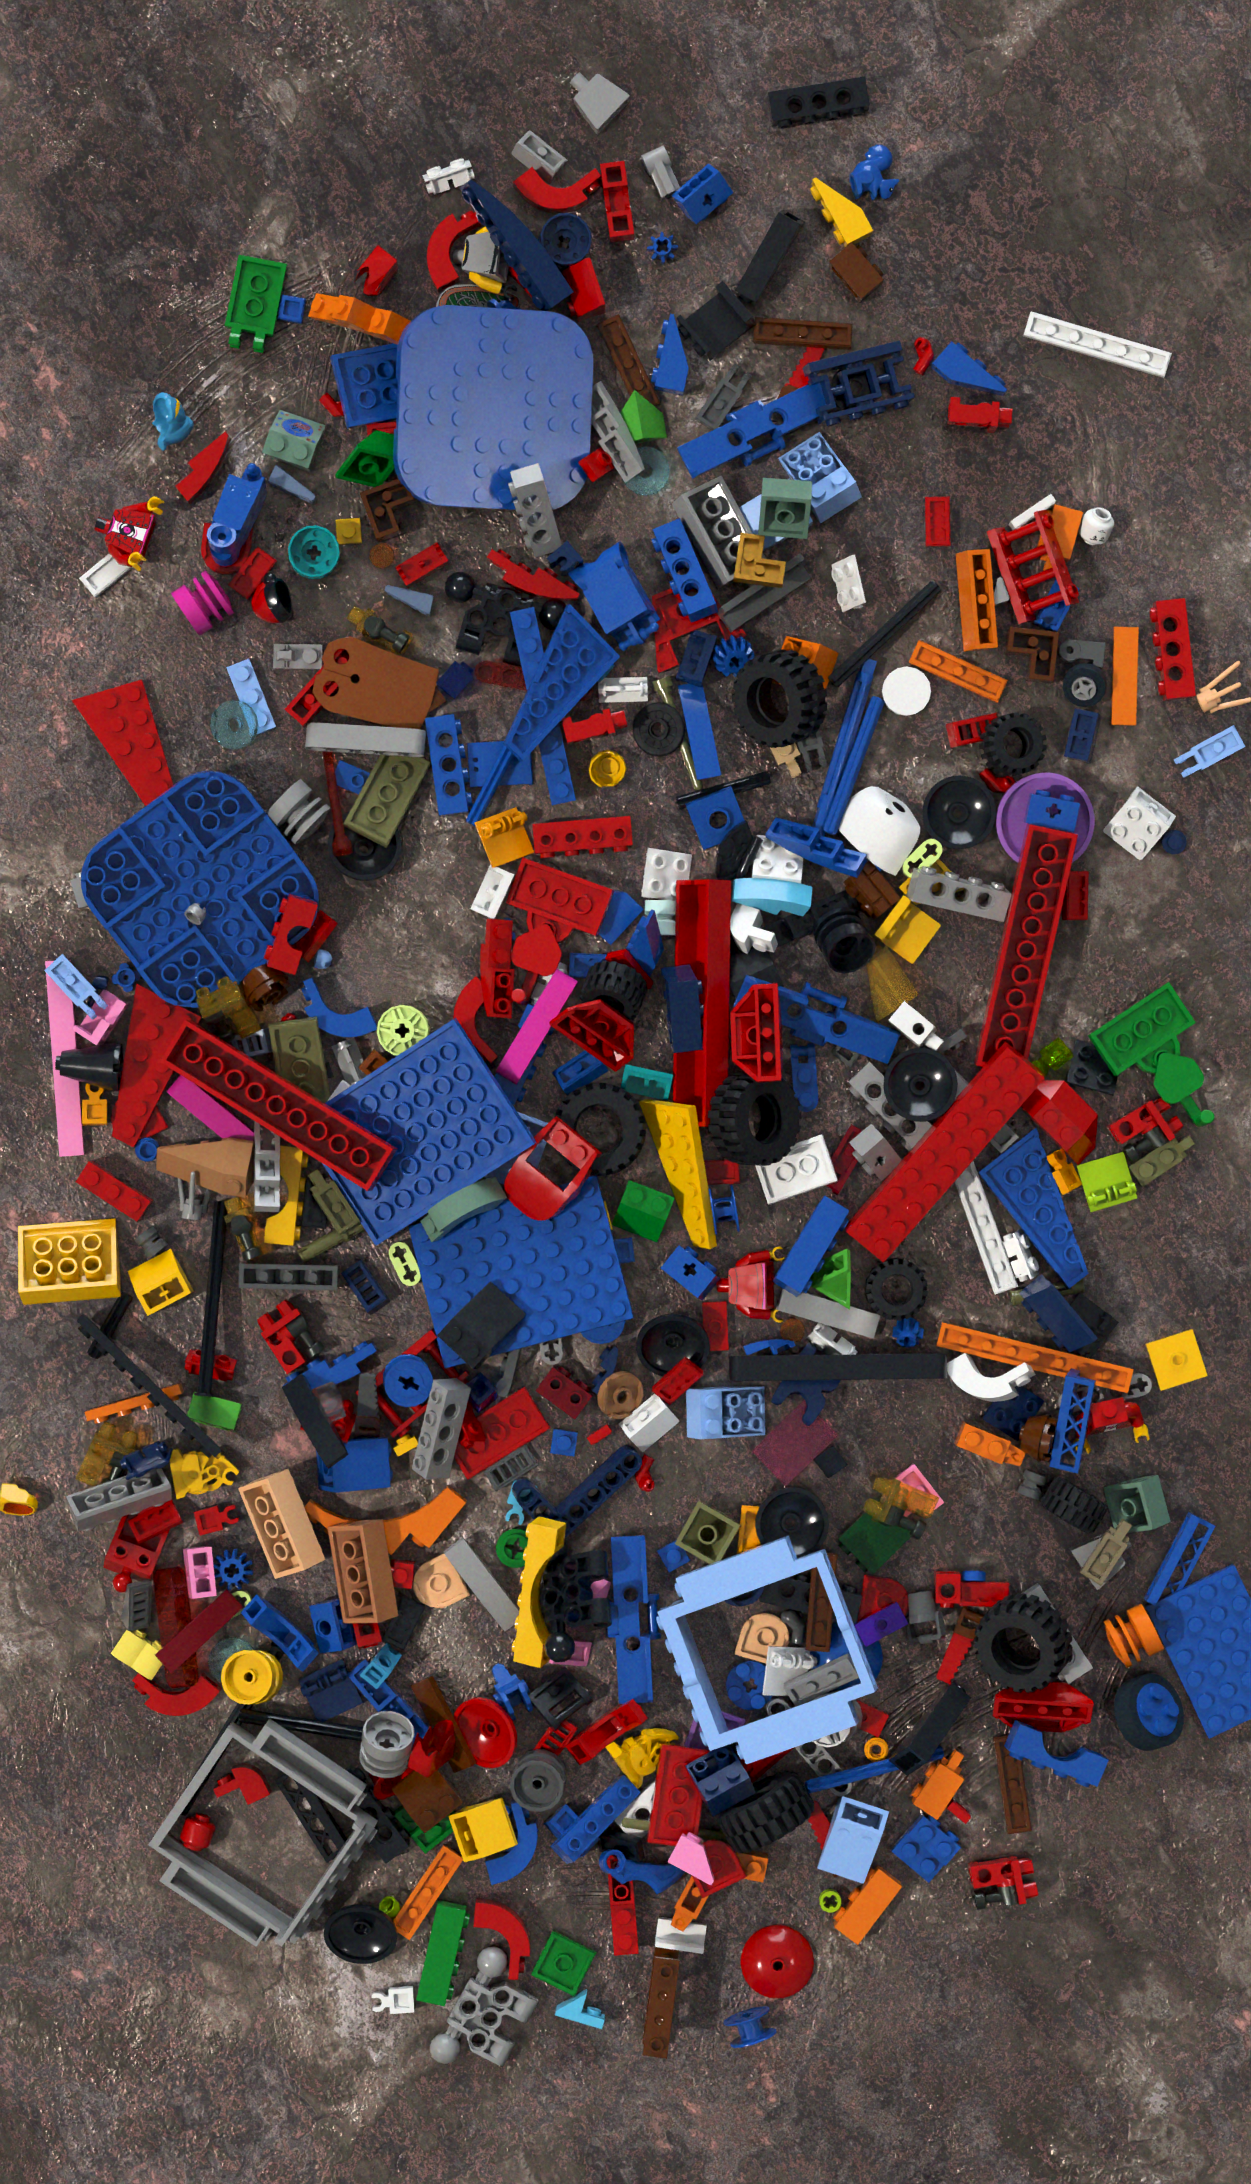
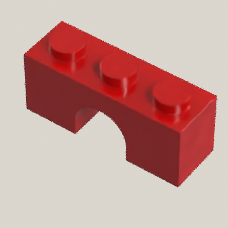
M625 161L600 164L610 243L634 240Z
M290 893L287 899H282L279 908L282 916L280 922L275 921L271 935L275 936L272 946L267 945L263 958L267 960V967L293 975L296 974L303 951L301 948L291 945L287 940V935L295 926L311 928L318 907L317 902Z
M88 1161L75 1181L136 1222L141 1221L154 1201L136 1188L123 1183L114 1177L111 1172L94 1161Z

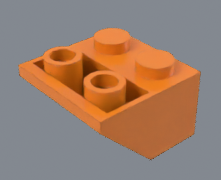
M786 636L782 649L786 651L793 650L798 652L799 655L807 657L809 659L808 663H813L818 669V675H822L825 681L823 682V687L826 689L829 682L828 677L832 674L839 653L818 643ZM773 679V684L781 686L780 683Z

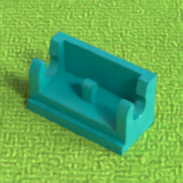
M625 1064L620 1088L629 1093L668 1101L673 1074Z

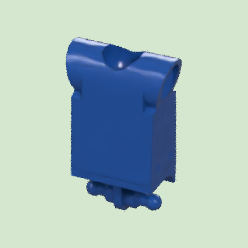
M254 463L248 464L242 478L229 474L213 515L212 524L207 531L211 556L215 563L220 566H230L237 561L242 545L245 544L267 496L265 477H262L261 469Z
M621 541L603 551L595 562L584 563L568 573L571 579L583 590L605 634L611 635L616 639L620 650L625 651L631 645L644 644L651 633L659 630V625L656 622L661 619L630 567L626 549Z

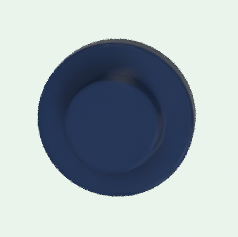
M1170 830L1162 838V847L1169 854H1179L1186 847V837L1178 830Z

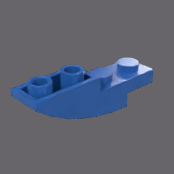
M365 1340L353 1348L355 1353L348 1357L344 1353L334 1359L332 1367L327 1359L320 1361L317 1358L306 1365L308 1370L302 1374L306 1377L312 1390L335 1385L350 1379L362 1372L358 1362L378 1350L374 1342L367 1344ZM297 1370L286 1377L287 1383L299 1376L300 1373Z

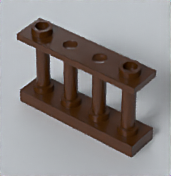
M654 1947L642 2044H644L643 2056L667 2059L680 1962L678 1959L679 1950Z

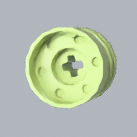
M399 1005L391 1007L383 1013L378 1021L377 1035L383 1048L389 1053L398 1056L430 1035V1026L427 1018L421 1011L412 1006ZM401 1024H404L405 1028L410 1030L409 1033L405 1034V1038H402L401 1034L396 1032L397 1029L401 1028Z

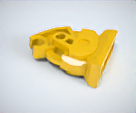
M179 1448L173 1449L169 1461L176 1499L185 1497L187 1493L198 1495L216 1490L223 1483L232 1485L234 1481L228 1480L226 1474L230 1471L234 1472L235 1475L239 1473V1470L224 1455L219 1459H216L214 1456L209 1459L203 1452H196V1450L189 1451L183 1455ZM214 1478L217 1479L215 1483L208 1484V1481Z
M649 1728L643 1729L640 1736L627 1738L621 1746L613 1742L605 1746V1748L624 1775L639 1789L643 1783V1777L653 1773L658 1767L661 1744L675 1745L674 1742L670 1743V1741L679 1740V1736L667 1729Z

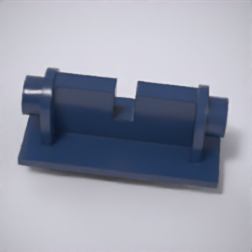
M157 1441L142 1449L145 1454L144 1457L139 1450L123 1456L120 1464L123 1469H128L126 1480L134 1477L140 1478L154 1468L160 1469L165 1467L170 1461L173 1449H168L165 1442Z

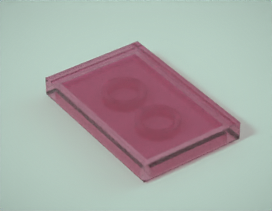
M805 1400L751 1450L785 1486L838 1436L819 1415L810 1426L802 1422V1416L807 1408Z

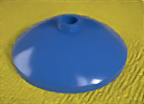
M837 1622L832 1623L830 1652L810 1651V1654L817 1658V1665L811 1670L847 1653L851 1657ZM860 1639L874 1679H876L880 1673L883 1661L881 1645L879 1641H876L865 1647ZM857 1678L831 1691H840L860 1684L861 1681Z

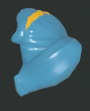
M164 392L156 395L153 401L155 420L152 424L156 426L161 434L157 444L161 450L165 451L168 445L177 444L186 439L192 431L194 423L190 417L185 415L182 404L176 398Z

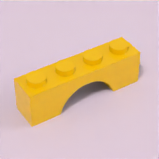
M280 1145V1175L288 1187V1200L281 1212L266 1218L264 1243L294 1246L295 1241H300L301 1226H297L298 1216L302 1217L304 1202L299 1201L300 1192H305L306 1178L302 1177L303 1168L308 1166L309 1154L294 1146Z

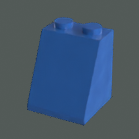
M388 1438L348 1439V1442H343L349 1455L329 1469L316 1451L319 1490L339 1493L391 1487L390 1481H392L393 1472L389 1466L391 1445L388 1442Z

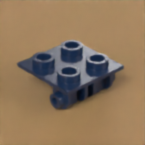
M1015 1386L1019 1396L1005 1401L993 1402L987 1411L983 1412L985 1415L982 1419L1014 1440L1019 1441L1021 1427L1025 1426L1030 1416L1037 1414L1044 1400L1022 1386Z
M343 1659L298 1679L301 1685V1692L304 1697L306 1696L316 1719L319 1721L331 1719L363 1703L355 1684L348 1677L349 1672Z

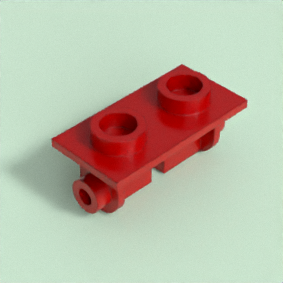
M190 1349L188 1352L184 1370L189 1371V1374L199 1375L200 1349ZM215 1355L213 1379L224 1382L232 1381L237 1360L231 1359L227 1355Z
M469 1401L467 1402L459 1435L460 1444L465 1449L473 1447L474 1441H485L481 1426L477 1422Z

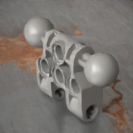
M487 1947L478 1955L477 1967L479 1972L476 1978L470 1977L446 2020L449 2024L447 2031L436 2035L431 2041L430 2054L438 2063L448 2064L456 2060L461 2050L458 2039L463 2032L467 2035L472 2052L497 2065L504 2066L515 2043L495 2031L501 2024L502 2016L509 2015L521 2022L527 2023L539 2000L533 1995L507 1981L495 1983L491 1986L488 1985L492 1978L502 1975L508 1965V1958L500 1948ZM500 1990H505L509 1993L508 1997L504 2000L497 1999L495 1995ZM467 2000H471L475 2003V2007L471 2010H465L462 2004ZM487 2012H494L497 2015L496 2019L490 2022L486 2021L483 2017ZM480 2033L485 2036V2039L481 2043H475L472 2041V2037Z

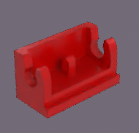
M436 542L399 564L395 569L408 589L450 563Z

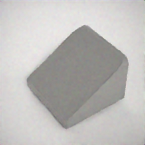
M1001 577L997 578L994 590L995 607L1008 603L1010 599Z

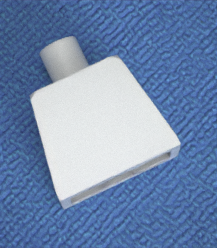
M905 1001L889 1019L890 1024L919 1048H923L926 1045L929 1049L938 1051L944 1043L941 1038L934 1034L937 1031L936 1027ZM922 1027L924 1029L923 1034H916V1029Z

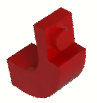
M531 167L513 181V187L528 204L538 210L555 214L569 213L588 204V198L585 193L591 194L600 187L601 175L595 168L572 186L556 188L545 183L534 168Z
M473 210L463 214L458 222L452 213L436 227L430 238L427 248V264L431 280L438 293L460 282L459 276L450 261V253L457 239L482 225L476 217V212L474 213Z
M475 976L461 991L455 1004L453 1018L458 1020L484 1062L488 1060L492 1063L499 1056L479 1036L475 1025L477 1012L484 1004L481 980Z
M204 1672L192 1686L182 1691L166 1690L153 1679L151 1681L139 1673L132 1680L138 1692L143 1695L147 1693L150 1696L144 1703L147 1707L158 1713L170 1716L188 1715L199 1711L208 1705L222 1689Z
M631 1699L624 1704H618L577 1734L565 1747L576 1762L581 1765L593 1759L605 1746L616 1738L642 1724L648 1718L641 1706L634 1699Z
M476 1898L473 1927L493 1929L500 1932L506 1938L510 1946L508 1979L518 1980L519 1973H524L525 1958H520V1956L530 1957L531 1949L529 1933L523 1920L513 1909L499 1901Z

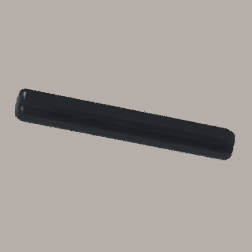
M765 771L676 797L677 807L684 809L686 808L685 804L728 786H731L734 794L769 785L771 779L769 773Z

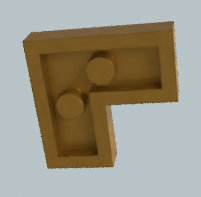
M740 533L733 582L782 588L786 562L762 559L765 536Z

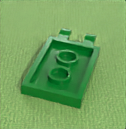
M244 255L238 256L225 321V328L231 329L228 343L230 348H240L243 331L255 334L253 342L254 352L264 353L266 336L274 337L288 267L286 263Z

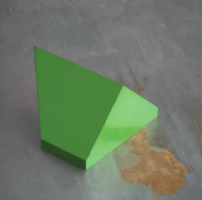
M634 390L620 412L634 443L667 438L663 413Z
M845 1249L824 1259L825 1262L818 1273L814 1271L811 1275V1280L813 1281L811 1287L850 1310L851 1260L850 1250Z

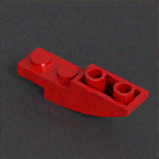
M491 549L487 556L489 562L506 572L502 581L519 591L548 600L578 601L580 598V594L577 592L578 587L569 581L562 583L557 580L556 577L558 575L547 567L544 570L538 567L535 574L532 575L530 574L532 570L521 562L518 565L510 561L511 556L501 549L497 552Z
M486 920L485 943L481 944L480 971L487 1017L512 1018L513 1000L511 999V993L514 985V969H510L512 920Z
M611 1855L607 1859V1865L610 1869L615 1868L618 1860L616 1856ZM608 1874L614 1956L639 1954L633 1880L621 1884Z

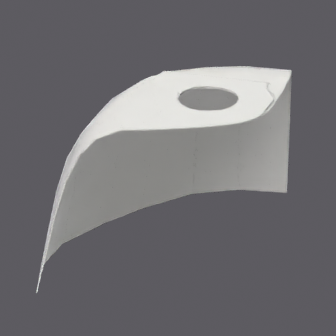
M873 786L859 791L849 799L838 828L857 850L867 854V859L882 870L895 876L914 848L920 834V826L907 805L881 788ZM893 802H896L899 805H901L905 812H901L898 809H896L893 805ZM886 808L890 809L893 814L888 815L885 811Z

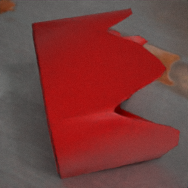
M377 245L358 269L360 271L354 282L367 272L363 293L367 296L379 295L398 273L397 259Z
M451 1720L439 1721L433 1730L430 1726L423 1739L419 1737L417 1732L407 1767L428 1778L453 1757L455 1736Z

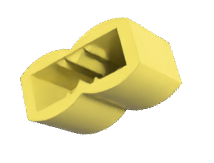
M142 1629L135 1631L126 1630L111 1654L152 1681L162 1666V1663L156 1658L155 1654L165 1645L157 1640L154 1642L146 1638L147 1634Z

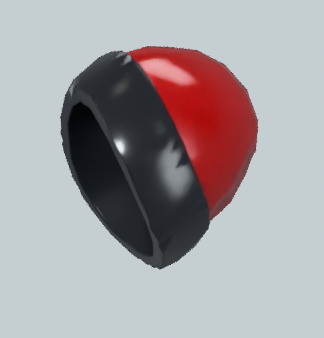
M272 572L265 574L263 582L257 586L252 595L251 607L255 615L265 622L275 624L287 621L292 615L289 588L282 579L276 578V575Z

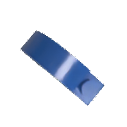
M314 978L303 981L305 987L301 988L307 1002L312 1001V1005L304 1009L309 1017L317 1016L319 1028L340 1037H360L377 1030V1024L369 1007L352 1014H337L325 1004Z
M256 1594L241 1611V1614L249 1624L278 1645L302 1672L319 1654L313 1646L314 1643L295 1623Z
M514 1799L511 1800V1807L518 1830L516 1839L518 1845L502 1853L486 1857L485 1863L491 1885L507 1881L518 1875L528 1865L536 1849L538 1839L537 1819L527 1821L526 1818L530 1817L529 1810L521 1807Z

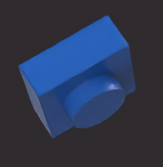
M554 1428L550 1453L574 1457L578 1432Z
M676 1540L657 1550L668 1572L690 1561L686 1551L675 1544Z

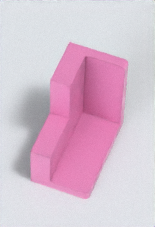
M102 990L99 996L107 1003L108 1007L103 1009L95 1001L92 1009L97 1017L91 1019L86 1015L80 1026L74 1025L72 1028L73 1031L95 1045H103L129 1005L107 990Z

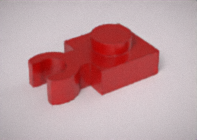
M218 1505L194 1511L199 1535L223 1530V1522L229 1524L237 1523L240 1520L239 1517L230 1518L228 1516L229 1510L236 1509V1505H228L221 1512Z

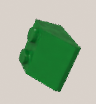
M376 430L358 443L336 472V478L371 487L382 485L394 470V434Z
M629 1179L612 1225L657 1242L675 1197Z

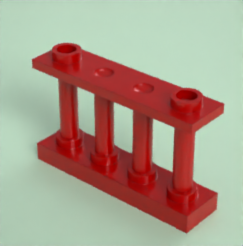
M1047 510L1034 512L1036 521L1010 532L1006 531L1005 527L987 531L1018 624L1037 620L1035 616L1037 610L1064 600L1066 606L1079 603L1078 589L1072 583L1053 528L1054 520ZM1040 530L1044 542L1043 545L1018 555L1013 553L1012 541ZM1048 553L1052 568L1027 578L1021 576L1020 564ZM1056 577L1060 591L1033 602L1029 599L1028 587Z
M433 1329L428 1331L401 1354L416 1356L422 1350L426 1353L429 1352L450 1378H457L464 1384L468 1382L466 1377L470 1373L467 1370L460 1375L454 1367L444 1369L440 1350L436 1346L435 1339L437 1336ZM384 1368L375 1377L378 1407L396 1427L390 1435L393 1438L397 1434L402 1437L412 1429L409 1424L426 1411L428 1402L423 1406L419 1404L411 1407L415 1413L403 1422L379 1393L381 1390L378 1386L383 1383Z

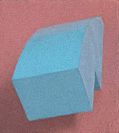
M739 878L733 881L732 902L775 915L782 910L802 917L811 907L812 886L767 878Z

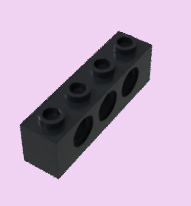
M865 76L768 92L767 96L772 127L778 126V129L792 127V123L797 122L809 125L816 123V119L826 118L827 121L838 120L841 118V115L850 114L851 117H858L864 115L865 111H869L870 107ZM839 95H846L850 102L846 105H841L837 102L836 98ZM815 99H822L826 106L822 109H817L813 106L812 102ZM798 103L801 106V111L792 113L788 109V105Z
M796 1574L795 1577L790 1576L765 1585L759 1600L763 1603L808 1613L809 1601L804 1598V1594L810 1589V1577ZM785 1583L792 1584L794 1586L793 1593L790 1595L782 1594L780 1591L782 1585ZM844 1585L840 1589L852 1621L856 1624L862 1594L857 1592L858 1588ZM833 1611V1619L837 1620L835 1613Z
M351 1764L345 1769L366 1783L367 1777L359 1767L355 1768ZM367 1784L363 1791L367 1795L359 1805V1808L363 1811L367 1807L376 1809L377 1816L374 1818L378 1822L374 1828L378 1831L370 1844L384 1863L387 1864L410 1846L409 1839L411 1837L404 1826L399 1827L394 1819L396 1817L389 1806L385 1808L380 1799L374 1796V1787L370 1788ZM381 1827H389L392 1835L390 1837H382L379 1829Z

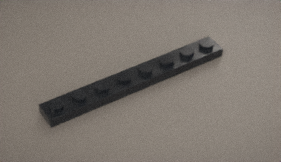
M82 1314L76 1320L81 1325L78 1330L88 1339L92 1336L98 1342L95 1345L96 1348L105 1356L109 1353L115 1359L112 1363L122 1373L127 1370L133 1376L130 1381L139 1390L144 1387L150 1393L147 1398L156 1407L161 1404L167 1410L164 1415L174 1424L178 1421L184 1427L182 1432L191 1441L194 1439L198 1440L202 1444L199 1449L209 1459L212 1456L219 1459L225 1453L86 1315Z

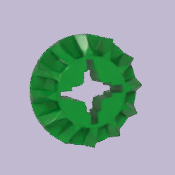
M510 1529L502 1533L497 1541V1556L508 1567L519 1568L525 1566V1561L523 1560L524 1551H518L514 1558H512V1549L505 1546V1544L514 1545L517 1538H519V1546L525 1550L528 1537H526V1531L522 1529Z

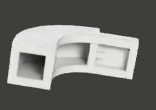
M966 1353L947 1363V1372L958 1387L978 1399L992 1402L1005 1401L1019 1396L1015 1386L1021 1387L1031 1381L1030 1378L1036 1375L1032 1367L1024 1362L1002 1376L995 1378L984 1377L977 1369L972 1357Z

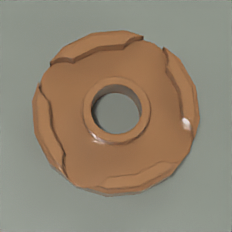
M619 1371L611 1374L602 1383L597 1395L601 1411L612 1419L629 1417L633 1414L632 1411L638 1408L642 1402L644 1395L643 1385L630 1372ZM625 1390L623 1398L617 1400L618 1394Z

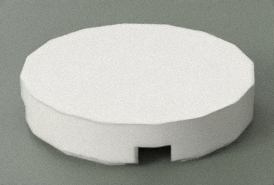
M897 668L889 673L883 682V700L888 709L895 714L902 716L916 714L923 710L929 702L931 694L930 683L925 674L916 668Z

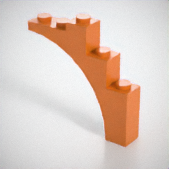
M316 293L312 301L308 317L314 320L350 328L398 345L404 328L411 322L393 311L374 308L355 297L343 295L335 297Z
M447 1485L436 1498L420 1509L401 1517L383 1520L388 1553L392 1555L409 1533L413 1535L411 1539L422 1548L424 1545L430 1548L466 1504L467 1500ZM312 1499L304 1507L309 1520L315 1524L320 1522L325 1527L324 1532L328 1535V1526L362 1521L344 1517L327 1510Z

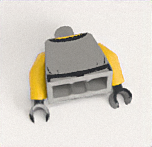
M483 227L474 235L467 236L464 249H456L453 252L454 263L462 264V270L469 274V279L480 288L495 294L503 293L506 300H515L513 296L507 295L506 291L508 289L517 291V287L513 284L502 285V283L507 281L509 265L506 263L504 254L499 246L492 242L487 228Z

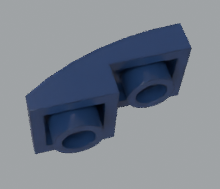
M615 1344L612 1348L607 1346L599 1356L602 1360L600 1366L606 1372L603 1374L600 1371L592 1381V1384L595 1385L592 1391L597 1395L602 1383L614 1372L618 1357V1347Z

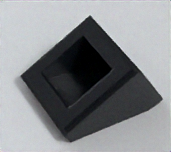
M832 1444L813 1459L827 1478H830L848 1465Z

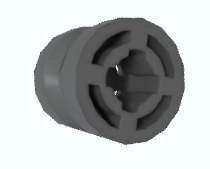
M151 1226L134 1239L135 1243L145 1250L144 1254L148 1259H151L168 1245L164 1239L159 1238L157 1235L158 1231L154 1226Z
M1025 1469L1023 1474L1025 1480L1023 1484L1019 1485L1017 1492L1024 1496L1041 1500L1043 1494L1041 1489L1047 1483L1048 1477Z

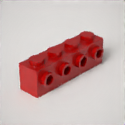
M630 816L532 824L535 855L540 854V859L554 858L555 853L564 852L565 857L578 856L579 851L589 850V854H602L604 849L613 848L614 852H626L628 847L633 846Z

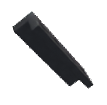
M283 1774L275 1779L276 1784L322 1857L328 1863L336 1857L347 1841L346 1836L322 1798L297 1781H295L298 1786L297 1792L287 1790L282 1781L289 1778V1776ZM291 1795H295V1796H296L295 1801L293 1800V1798H292ZM299 1796L306 1798L311 1806L310 1813L301 1811L297 1806ZM304 1815L309 1816L308 1822L305 1819ZM312 1817L319 1819L324 1827L323 1833L312 1830L310 1826ZM317 1836L322 1837V1841H321V1842L319 1841V1839L317 1838ZM325 1838L331 1839L338 1849L328 1855L323 1847Z

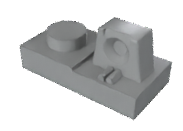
M274 644L273 669L320 670L323 666V645Z

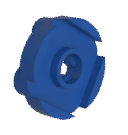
M746 1660L730 1669L726 1678V1689L728 1697L736 1706L746 1710L760 1709L769 1702L772 1695H762L766 1665L759 1661ZM752 1678L757 1687L747 1691L743 1683L744 1681L748 1682Z

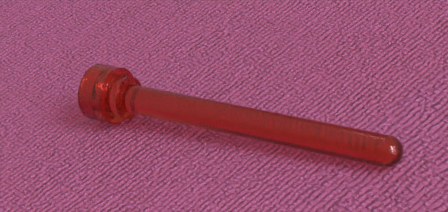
M322 751L335 830V838L332 843L333 854L335 856H345L351 854L353 849L351 840H348V837L345 836L332 752Z

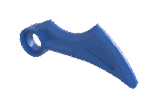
M615 1849L603 1851L599 1858L601 1870L613 1876L621 1884L632 1880H640L651 1886L656 1894L672 1886L685 1873V1871L672 1864H652L628 1860L621 1851ZM610 1855H615L618 1860L617 1866L613 1869H610L607 1865V1859Z

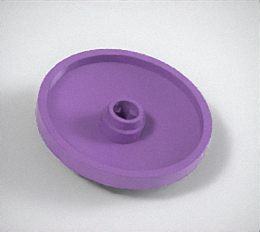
M1034 773L1016 781L1001 798L996 812V832L1003 849L1017 863L1019 862L1027 826L1024 818L1029 794H1036V790L1051 792L1050 797L1060 799L1061 794L1075 797L1074 802L1080 803L1074 833L1078 834L1072 860L1073 863L1087 849L1094 832V811L1087 794L1073 780L1056 773ZM1052 804V807L1046 808V812L1050 813V817L1054 813L1058 814L1059 809L1055 808V804Z

